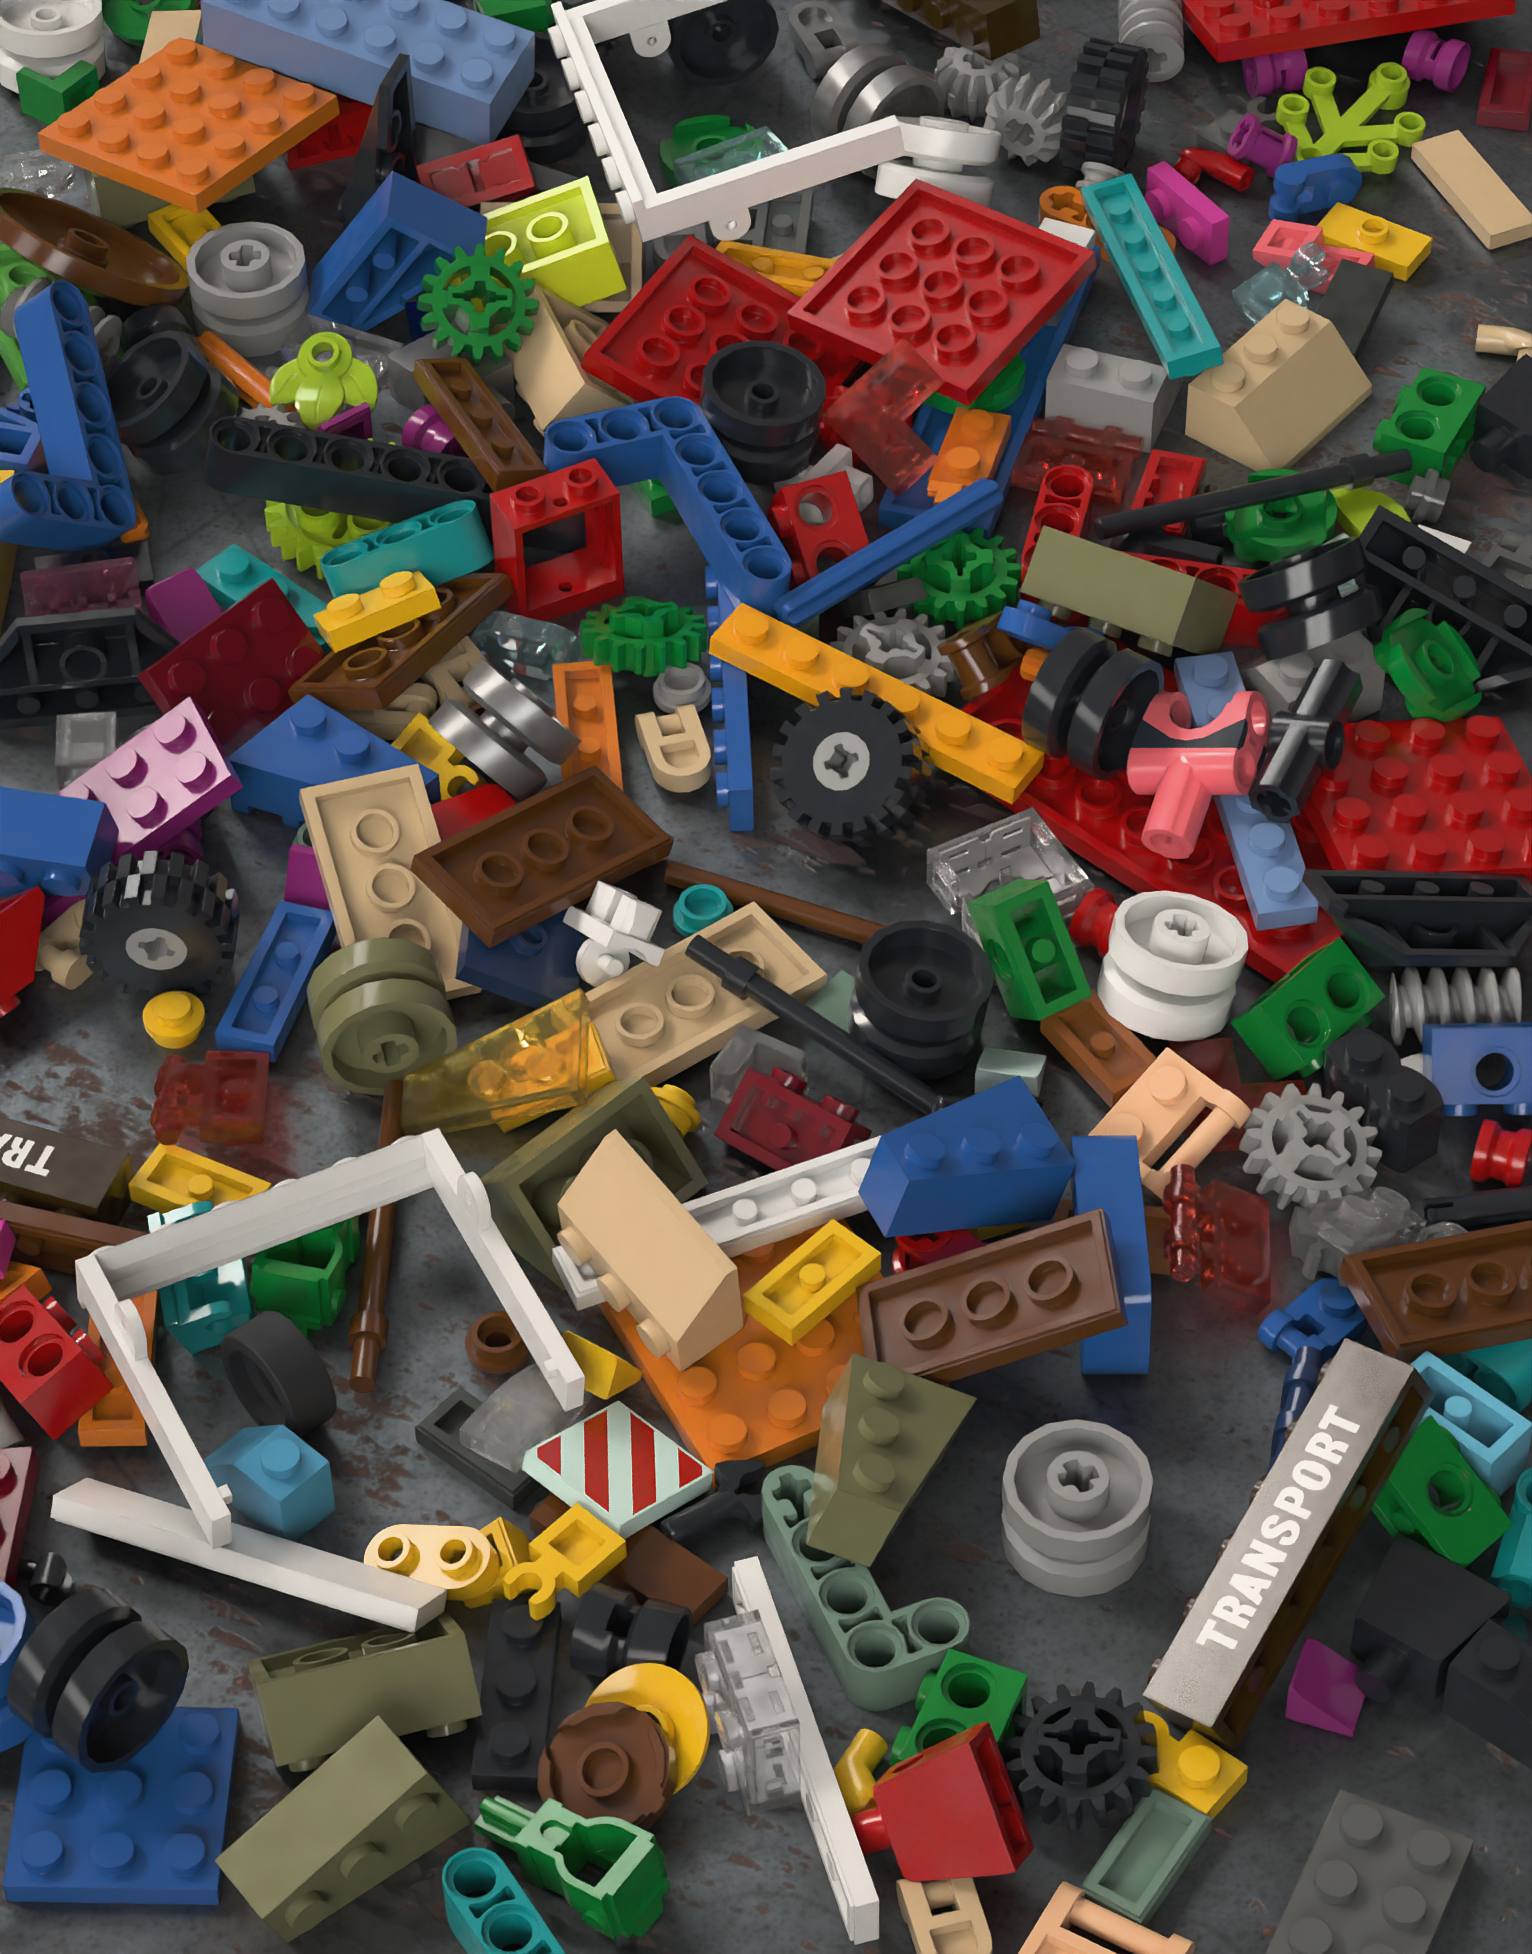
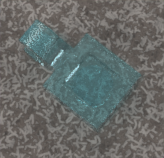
M1312 241L1306 243L1295 252L1289 266L1285 270L1274 261L1231 291L1235 306L1255 324L1260 322L1284 299H1288L1304 308L1308 307L1310 302L1307 291L1320 286L1331 276L1330 271L1320 263L1326 258V253Z

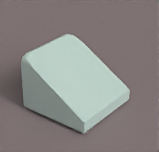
M985 1047L975 1072V1094L1020 1075L1031 1094L1039 1098L1047 1055Z

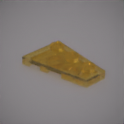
M579 988L404 1075L401 1128L407 1136H417L439 1128L441 1133L445 1134L587 1104L590 1001L583 990Z

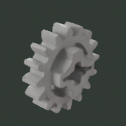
M899 608L895 617H886L884 611L875 613L874 619L870 621L856 615L853 617V629L840 626L837 629V641L830 642L829 646L930 696L932 694L944 697L947 694V682L954 681V667L948 656H941L937 649V646L945 641V628L942 625L928 628V615L925 614L910 620L907 619L906 609Z
M1291 1083L1287 1084L1280 1098L1274 1093L1269 1092L1265 1095L1259 1109L1254 1108L1244 1126L1246 1132L1239 1144V1150L1249 1154L1243 1170L1248 1174H1261L1262 1179L1256 1188L1259 1194L1267 1193L1272 1189L1280 1194L1277 1199V1208L1283 1210L1289 1205L1290 1201L1299 1203V1207L1312 1210L1315 1205H1320L1323 1212L1335 1215L1341 1203L1352 1209L1356 1206L1362 1193L1369 1190L1377 1175L1374 1169L1382 1157V1150L1371 1146L1378 1131L1376 1127H1361L1358 1122L1365 1111L1361 1106L1352 1108L1349 1111L1341 1106L1344 1100V1093L1337 1091L1329 1100L1322 1097L1319 1084L1312 1083L1307 1095H1301L1297 1087Z

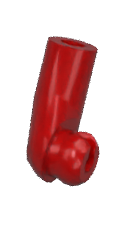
M1192 146L1183 149L1177 154L1180 158L1173 166L1191 184L1198 182L1200 174L1203 172L1240 192H1244L1250 187L1255 176V171L1252 167L1223 152Z

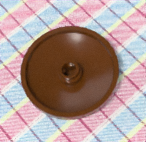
M0 188V241L21 258L54 277L53 282L66 280L75 285L82 294L85 291L124 304L148 307L151 304H167L176 308L180 306L189 286L188 276L177 263L148 242L99 216L65 202L25 190Z

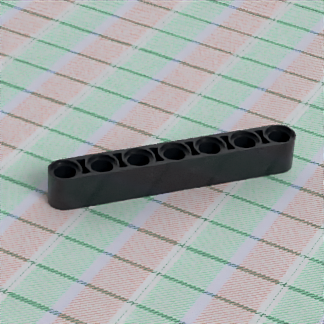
M238 416L219 418L212 423L209 429L202 474L206 483L215 490L391 523L402 522L454 501L472 500L477 505L489 540L493 541L490 494L494 493V491L470 458ZM584 512L522 533L523 546L559 553H571L585 548Z

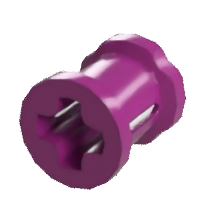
M1248 113L1236 125L1229 139L1227 153L1236 159L1244 157L1264 168L1266 176L1274 179L1275 171L1280 165L1292 162L1296 154L1298 139L1290 133L1281 135L1261 124L1260 118Z

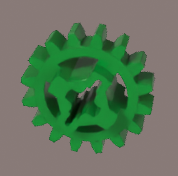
M477 243L474 256H466L465 251L460 246L454 247L453 263L451 264L439 256L434 264V270L438 276L432 274L424 275L421 287L428 293L419 295L417 309L430 312L422 317L420 325L422 331L434 329L437 331L433 338L432 346L435 349H439L448 343L452 346L451 358H460L463 352L470 353L472 364L476 367H479L482 355L487 353L490 354L496 364L501 363L503 347L505 346L511 351L518 353L522 346L519 334L531 336L535 325L526 316L536 315L539 308V301L526 298L534 292L536 285L534 279L521 281L519 279L524 264L520 260L510 266L504 264L505 249L502 248L494 254L493 258L485 256L483 243ZM468 274V278L459 286H448L454 279ZM491 276L497 278L507 288H501ZM472 298L482 299V305L485 308L484 312L474 311V305L471 302ZM508 320H511L509 325L502 331L488 336V332L496 324H507ZM448 321L455 322L466 335L456 330Z
M981 527L976 528L971 535L963 533V529L897 568V581L918 577V580L922 579L927 597L925 600L904 606L914 605L915 618L921 614H930L934 616V626H943L949 620L955 621L957 630H960L966 626V621L974 620L978 622L987 618L988 614L994 615L1003 611L1006 604L1016 605L1018 602V589L1021 588V564H1017V551L1015 548L1003 550L1004 538L1000 535L990 540L984 539V528Z
M631 596L622 600V606L616 607L605 603L601 605V612H587V619L581 620V648H583L584 658H594V665L596 666L611 664L612 671L614 672L626 669L644 677L658 676L659 673H666V667L668 666L685 669L687 668V661L699 662L701 660V653L707 650V624H704L703 615H693V608L690 606L678 608L674 601L661 603L644 596Z

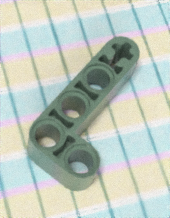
M797 1465L782 1466L770 1472L763 1481L761 1490L762 1530L765 1541L846 1696L853 1705L873 1712L888 1710L917 1699L925 1674L929 1670L938 1673L949 1648L969 1655L970 1620L968 1613L959 1603L941 1597L925 1599L891 1612L867 1566L806 1545L815 1473L804 1466ZM841 1612H853V1614H841ZM940 1641V1642H946V1643H945V1644H933V1643H930V1642ZM876 1664L883 1665V1667L873 1668L867 1667V1665Z

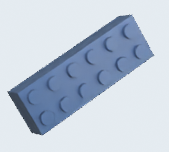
M445 0L200 1L204 46L372 106L381 82L399 53L410 55L415 121L480 145L495 141L534 78L535 32Z

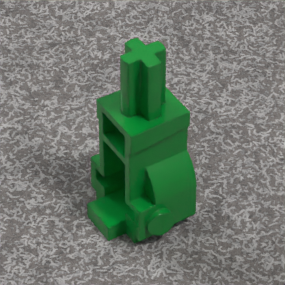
M360 1215L260 1251L252 1263V1277L249 1284V1293L255 1299V1309L259 1311V1314L264 1311L279 1312L291 1320L308 1340L314 1329L321 1330L324 1324L332 1325L345 1303L347 1294L346 1289H344L346 1285V1271L351 1262L354 1263L361 1252L358 1223Z
M498 1795L495 1799L487 1796L480 1804L481 1815L474 1822L475 1831L515 1851L524 1880L540 1888L546 1887L564 1896L568 1904L581 1914V1920L584 1925L613 1940H616L620 1934L627 1938L632 1934L642 1938L665 1910L662 1897L671 1885L669 1879L666 1878L668 1875L663 1863L665 1854L657 1845L653 1834L616 1817L602 1816L585 1819L565 1809L563 1804L551 1798H548L536 1814ZM587 1861L608 1871L595 1887L575 1878Z

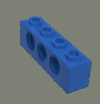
M1532 1022L1422 1024L1423 1075L1435 1085L1442 1096L1444 1103L1442 1115H1478V1104H1503L1504 1114L1532 1115ZM1489 1053H1499L1505 1062V1073L1502 1079L1492 1086H1482L1476 1077V1066L1479 1060Z

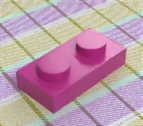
M1166 161L1149 167L1147 169V188L1144 199L1156 222H1160L1181 241L1185 248L1192 250L1209 266L1226 259L1230 216Z

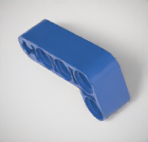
M1071 1136L1070 1155L1076 1162L1071 1175L1073 1216L1103 1207L1109 1217L1128 1319L1127 1326L1079 1341L1081 1374H1148L1152 1307L1151 1277L1137 1136Z

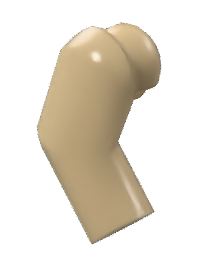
M1478 324L1475 352L1517 356V362L1525 354L1532 357V334L1514 327Z

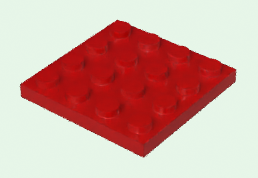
M915 179L787 312L789 327L791 330L970 406L1097 268L1095 251Z
M689 234L585 352L581 368L640 403L664 397L678 396L687 398L699 406L703 369L713 354L730 344L749 340L770 341L799 350L816 363L824 376L826 398L833 396L835 386L846 387L864 365L865 361L791 330L787 312L801 299L800 297Z
M1476 715L1470 718H1458L1450 722L1418 718L1415 720L1382 722L1364 720L1358 723L1345 724V743L1339 765L1333 771L1322 770L1303 807L1333 870L1524 875L1532 884V776L1499 716L1487 717Z

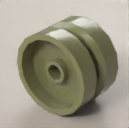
M386 937L355 942L332 953L314 970L306 988L313 1027L317 1033L323 1070L336 1085L356 1094L382 1096L384 1095L385 1085L389 1081H403L412 1089L433 1079L449 1064L457 1048L456 1026L450 1004L446 1000V989L440 964L427 948L406 939Z

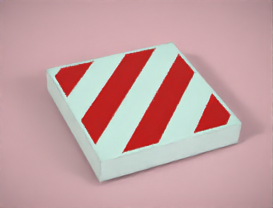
M619 1400L525 1451L522 1466L523 1471L570 1507L578 1503L623 1539L710 1490L712 1474L714 1473V1471Z

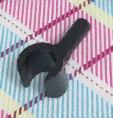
M1209 484L1204 488V494L1218 491L1217 487L1213 484ZM1225 513L1190 520L1193 541L1205 544L1224 541L1225 535L1222 522L1225 519Z
M54 1552L44 1553L39 1557L38 1562L20 1558L17 1575L31 1580L28 1589L29 1595L38 1603L58 1607L68 1599L73 1585V1578L70 1574L65 1573L67 1565L59 1554Z

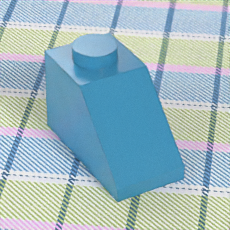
M283 1424L243 1428L203 1460L216 1487L227 1484L232 1493V1502L230 1504L265 1533L297 1542L336 1510L329 1461Z

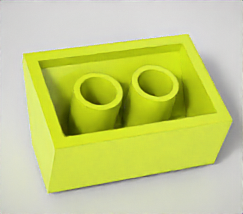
M588 176L482 214L487 217L484 246L485 256L493 258L500 248L505 249L504 264L510 266L519 260L524 264L519 277L520 281L534 279L537 285L578 307L594 301L604 300L611 295L627 290L616 252ZM468 274L454 279L450 285L459 286L468 278ZM491 276L501 288H507L501 281ZM481 298L471 299L474 311H485Z

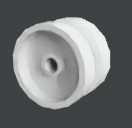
M0 0V83L2 86L19 94L16 72L23 67H27L54 80L79 60L86 61L97 67L99 81L105 73L104 37L101 35L103 33L102 0Z
M896 116L900 125L905 156L913 157V161L890 160L879 164L875 185L876 193L897 199L915 179H919L977 204L991 208L994 181L984 173L963 168V165L986 166L998 161L1001 133L948 118Z
M1165 890L1143 892L1124 900L1114 914L1108 938L1109 951L1103 958L1097 982L1098 996L1108 1014L1128 1029L1155 1039L1185 1042L1203 1040L1220 1032L1230 1018L1236 996L1235 982L1242 974L1248 952L1247 932L1235 916L1216 903L1192 894Z

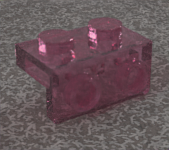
M133 557L30 570L20 574L26 617L134 606L143 613L136 562Z

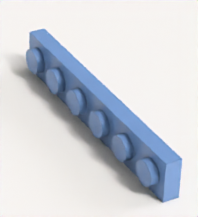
M1233 651L1175 659L1174 677L1179 692L1186 696L1190 705L1191 729L1201 728L1212 722L1221 714L1226 703H1230L1237 692L1246 691ZM1213 795L1256 930L1317 923L1318 903L1302 881L1306 868L1290 821L1288 824L1268 821L1265 815L1251 807L1248 795Z

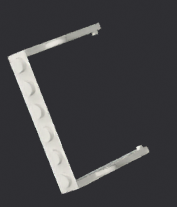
M596 0L566 11L561 1L551 4L556 26L548 28V34L557 59L567 57V59L561 60V65L570 91L580 88V91L574 93L582 121L584 124L591 121L594 122V124L587 127L597 157L607 154V158L601 159L607 182L611 191L621 188L620 192L615 193L621 216L625 225L635 222L642 242L706 221L709 222L712 233L717 239L721 241L739 239L747 233L751 225L748 207L905 156L900 125L896 116L893 115L657 194L594 44L629 33L631 43L637 54L643 57H654L663 53L670 45L671 34L667 20L727 0Z
M439 1128L417 1136L409 1135L402 1137L390 1146L360 1157L344 1158L330 1168L299 1179L284 1180L267 1191L239 1201L221 1203L207 1213L179 1223L161 1225L149 1234L116 1246L110 1245L98 1248L88 1256L75 1260L78 1301L82 1309L87 1308L212 1549L232 1542L231 1513L226 1504L232 1502V1493L227 1484L216 1487L148 1358L145 1329L135 1305L130 1300L135 1297L434 1187L564 1411L566 1412L583 1405L585 1375L491 1218L489 1199L480 1178L474 1172L465 1174Z

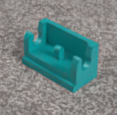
M201 1201L164 1214L157 1212L148 1215L149 1231L152 1232L155 1228L167 1223H179L207 1213L214 1208V1204L212 1201ZM245 1257L159 1289L165 1328L191 1354L221 1344L227 1334L255 1318L252 1296L249 1293V1279Z

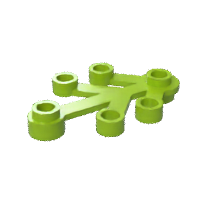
M1382 63L1377 69L1372 71L1366 92L1341 117L1333 97L1336 83L1334 72L1325 67H1313L1307 70L1302 90L1304 95L1311 99L1323 136L1315 144H1313L1305 125L1309 111L1308 100L1298 94H1286L1280 97L1275 116L1276 120L1280 125L1284 126L1286 133H1290L1298 139L1296 154L1292 162L1336 154L1343 147L1368 146L1366 153L1342 154L1352 159L1359 172L1372 171L1376 174H1389L1395 170L1399 149L1396 144L1412 147V143L1422 141L1426 125L1425 120L1414 112L1399 113L1394 119V124L1364 126L1379 109L1396 110L1405 105L1411 82L1405 68L1397 63Z

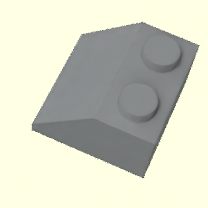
M1063 344L1046 378L1045 429L1151 453L1183 385L1184 376L1170 380L1163 366L1094 351L1089 348Z
M1358 630L1321 646L1281 659L1268 661L1263 654L1238 665L1245 690L1259 691L1263 695L1270 714V725L1278 711H1291L1312 668L1319 667L1324 659L1343 661L1349 669L1360 674L1363 691L1346 723H1353L1381 710L1385 671L1379 667L1374 658V646Z

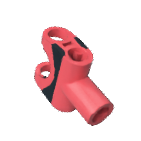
M1259 691L1237 692L1231 702L1226 703L1218 717L1209 724L1195 729H1190L1191 710L1189 702L1183 693L1160 692L1154 696L1137 728L1127 760V777L1132 791L1137 795H1155L1141 836L1143 844L1149 850L1167 858H1188L1194 852L1212 795H1248L1265 761L1270 728L1268 706Z

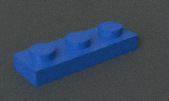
M279 901L216 1029L215 1038L218 1050L276 1062L307 997L306 988L312 974L324 961L337 934L331 911Z

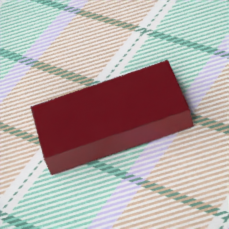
M1491 47L1476 125L1528 132L1532 114V52Z

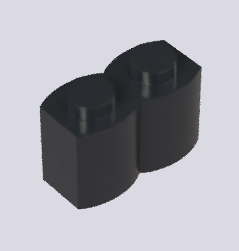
M1358 1027L1326 1046L1321 1089L1322 1097L1330 1100L1337 1091L1344 1093V1100L1341 1105L1343 1108L1349 1111L1352 1108L1361 1106L1365 1110L1358 1123L1361 1127L1370 1126L1377 1128L1378 1134L1371 1146L1382 1150L1380 1163L1396 1172L1404 1174L1437 1154L1444 1103L1440 1092L1428 1078L1412 1068L1401 1065V1060L1392 1045L1379 1034L1364 1027Z

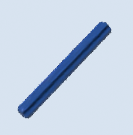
M986 478L977 480L781 596L774 603L778 621L796 629L999 508L1003 502V496L999 491V484L995 480H988Z

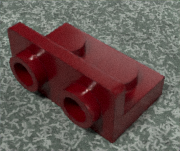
M774 1065L770 1075L751 1068L747 1069L714 1136L779 1171L852 1146L855 1139L866 1141L869 1139L872 1130L855 1121L860 1112L855 1107L829 1094H826L822 1102H819L803 1093L808 1084L807 1081Z

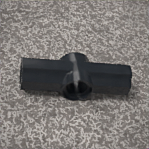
M1324 659L1319 667L1312 668L1291 711L1280 710L1272 719L1268 733V755L1248 792L1251 807L1265 815L1268 821L1288 824L1293 816L1300 815L1322 770L1333 771L1340 763L1345 743L1344 726L1363 691L1360 674L1349 669L1343 661Z

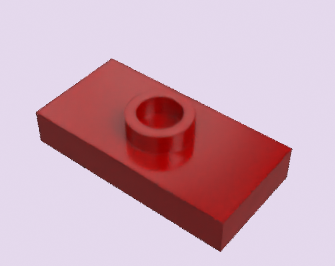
M1152 449L1130 510L1199 495L1206 475L1207 459ZM1189 521L1162 527L1167 535L1184 538Z

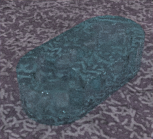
M493 611L475 627L470 636L472 642L495 668L546 681H553L552 664L577 662L582 652L580 641L567 628L503 611Z

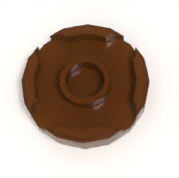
M619 1701L593 1703L569 1715L556 1728L559 1733L553 1739L550 1748L545 1745L539 1760L538 1790L543 1804L548 1798H551L563 1804L565 1809L585 1819L602 1816L616 1817L645 1831H648L666 1812L677 1786L678 1758L668 1733L647 1713Z

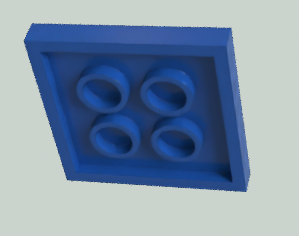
M175 1707L169 1719L148 1745L130 1761L109 1772L91 1773L56 1747L54 1738L46 1739L37 1731L29 1735L24 1743L3 1881L6 1901L220 1905L224 1872L214 1860L227 1849L241 1730L239 1708Z

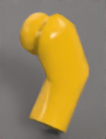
M865 1728L858 1731L833 1769L850 1818L853 1813L877 1807L873 1796V1786L876 1781L872 1774L888 1751L886 1741L874 1731Z

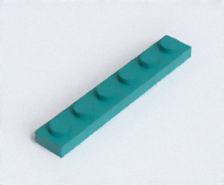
M1130 173L1080 188L1083 206L1169 379L1194 376L1206 369L1223 365L1221 346L1133 175Z

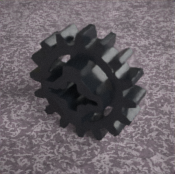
M1086 1681L1081 1695L1071 1696L1068 1688L1061 1684L1057 1685V1701L1049 1704L1045 1699L1037 1695L1033 1697L1031 1702L1034 1717L1016 1714L1013 1718L1016 1737L1005 1738L1004 1743L1008 1762L1006 1764L1007 1773L1012 1787L1018 1788L1021 1806L1027 1810L1039 1804L1042 1822L1047 1825L1055 1821L1060 1814L1068 1815L1071 1831H1078L1083 1817L1093 1816L1100 1829L1108 1827L1107 1812L1114 1808L1127 1817L1131 1816L1134 1813L1131 1794L1149 1797L1152 1793L1150 1775L1159 1773L1160 1769L1158 1751L1156 1749L1158 1745L1155 1727L1153 1723H1145L1143 1706L1136 1702L1124 1708L1121 1690L1116 1687L1109 1691L1104 1698L1096 1697L1094 1683Z

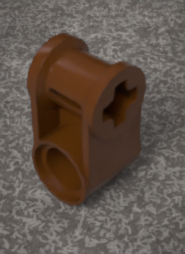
M1003 611L960 629L955 635L937 646L940 655L948 656L963 685L959 692L964 700L985 693L1010 677V672L1022 663L1026 651L1034 648V646L996 629Z

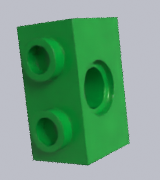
M1017 879L966 903L983 949L989 956L996 982L1010 1017L1040 1021L1092 996L1048 881Z
M1429 1415L1420 1421L1371 1510L1393 1539L1398 1533H1401L1456 1565L1465 1568L1514 1524L1503 1511L1501 1500L1496 1491L1488 1483L1478 1478L1460 1454V1446L1456 1438L1446 1428L1438 1425L1432 1415ZM1428 1484L1434 1487L1439 1496V1508L1430 1499Z

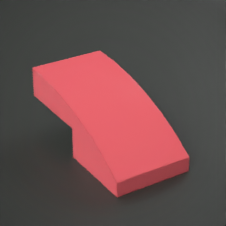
M1276 219L1271 221L1252 250L1253 259L1270 271L1301 287L1325 295L1342 259L1375 268L1374 253L1324 245L1323 227Z

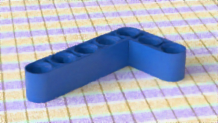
M57 280L17 307L14 313L15 329L49 474L18 471L0 483V542L75 552L91 548H102L128 532L136 524L137 513L88 304L81 291L75 285L66 280Z
M678 396L664 397L562 419L552 423L547 428L544 439L543 464L550 473L595 458L615 487L659 478L735 609L741 603H744L778 620L774 603L778 598L789 592L792 570L791 559L702 410L695 402Z

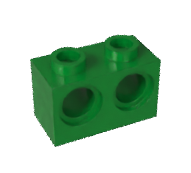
M1423 366L1411 386L1404 385L1401 388L1395 403L1394 414L1390 420L1386 418L1381 420L1373 440V450L1378 451L1379 455L1407 449L1412 458V469L1408 472L1384 478L1410 486L1415 475L1424 478L1428 469L1432 468L1439 471V477L1449 480L1473 441L1477 405L1485 395L1486 386Z
M1341 937L1306 956L1230 1023L1275 1082L1297 1070L1305 1078L1324 1065L1326 1046L1358 1027L1367 1028L1373 1022L1367 1012L1386 996ZM1328 991L1332 994L1335 1004L1330 999ZM1288 1025L1293 1029L1296 1039L1290 1034Z
M949 1648L938 1673L929 1670L925 1674L915 1704V1709L919 1711V1714L912 1728L903 1725L899 1730L891 1751L890 1766H894L900 1761L979 1723L987 1721L990 1723L1003 1762H1005L1007 1757L1004 1746L1005 1738L1016 1737L1013 1718L1016 1714H1026L1028 1674ZM962 1704H974V1705H977V1706H979V1707H975V1708H964V1707H961V1706H959V1705H962Z

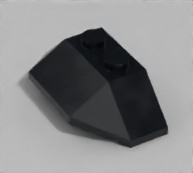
M1379 505L1359 536L1369 565L1362 574L1354 578L1355 584L1367 583L1378 587L1388 613L1382 619L1366 626L1368 639L1377 644L1382 640L1383 631L1390 622L1409 609L1420 608L1430 612L1423 619L1430 621L1435 626L1446 621L1460 634L1469 646L1477 661L1481 675L1473 681L1474 695L1481 691L1485 693L1531 679L1532 592Z
M135 606L16 618L0 638V730L161 714L162 711L137 675L178 646L180 642Z
M1305 869L1302 877L1303 883L1343 938L1360 957V960L1366 966L1377 970L1389 971L1393 970L1396 966L1424 967L1429 970L1431 967H1441L1442 971H1446L1450 967H1513L1532 937V884L1524 875Z

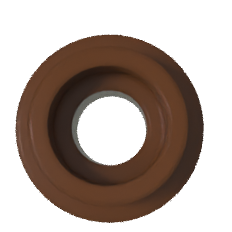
M493 1311L480 1316L472 1325L465 1339L466 1355L470 1363L478 1370L489 1374H504L521 1367L530 1355L529 1349L508 1313L503 1311Z

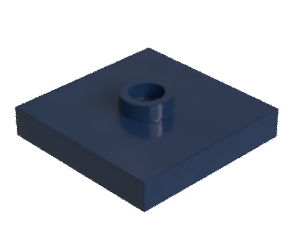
M565 909L489 949L462 922L455 979L553 1015V1010L578 997L580 975L577 972L576 957L578 950L584 942V934L562 922L567 911Z

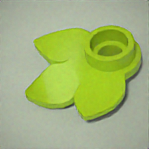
M320 332L312 335L302 344L297 358L284 364L277 370L271 380L269 396L272 406L281 403L284 406L295 404L296 410L300 413L305 426L310 430L316 431L319 425L336 417L343 404L354 408L366 402L370 406V412L375 411L379 390L372 368L354 358L350 344L343 336L334 332ZM328 351L334 352L328 361H316L320 354Z

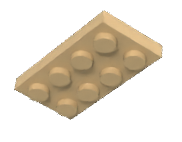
M419 764L300 789L299 801L341 948L355 942L380 937L406 939L427 948L440 964L446 989V1000L480 993L482 988L455 979L462 921L410 870L415 854L441 842Z
M752 902L665 949L659 966L643 961L621 973L618 977L610 979L553 1010V1025L556 1031L563 1036L593 1022L602 1036L617 1080L644 1076L650 1087H655L779 1018L749 997L746 1000L739 999L721 986L722 979L685 955L686 949L695 936L701 935L735 959L739 956H744L763 969L764 978L802 1003H806L827 984V974L755 902Z

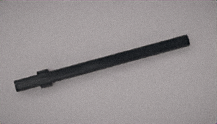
M1407 449L1369 457L1367 453L1345 456L1336 465L1097 517L1095 519V531L1098 538L1104 540L1344 486L1347 490L1371 486L1374 479L1411 471L1412 458Z
M697 935L691 940L685 955L722 979L721 986L741 1000H746L748 997L924 1114H932V1103L938 1095L942 1094L764 978L763 969L744 956H739L735 959L701 935Z

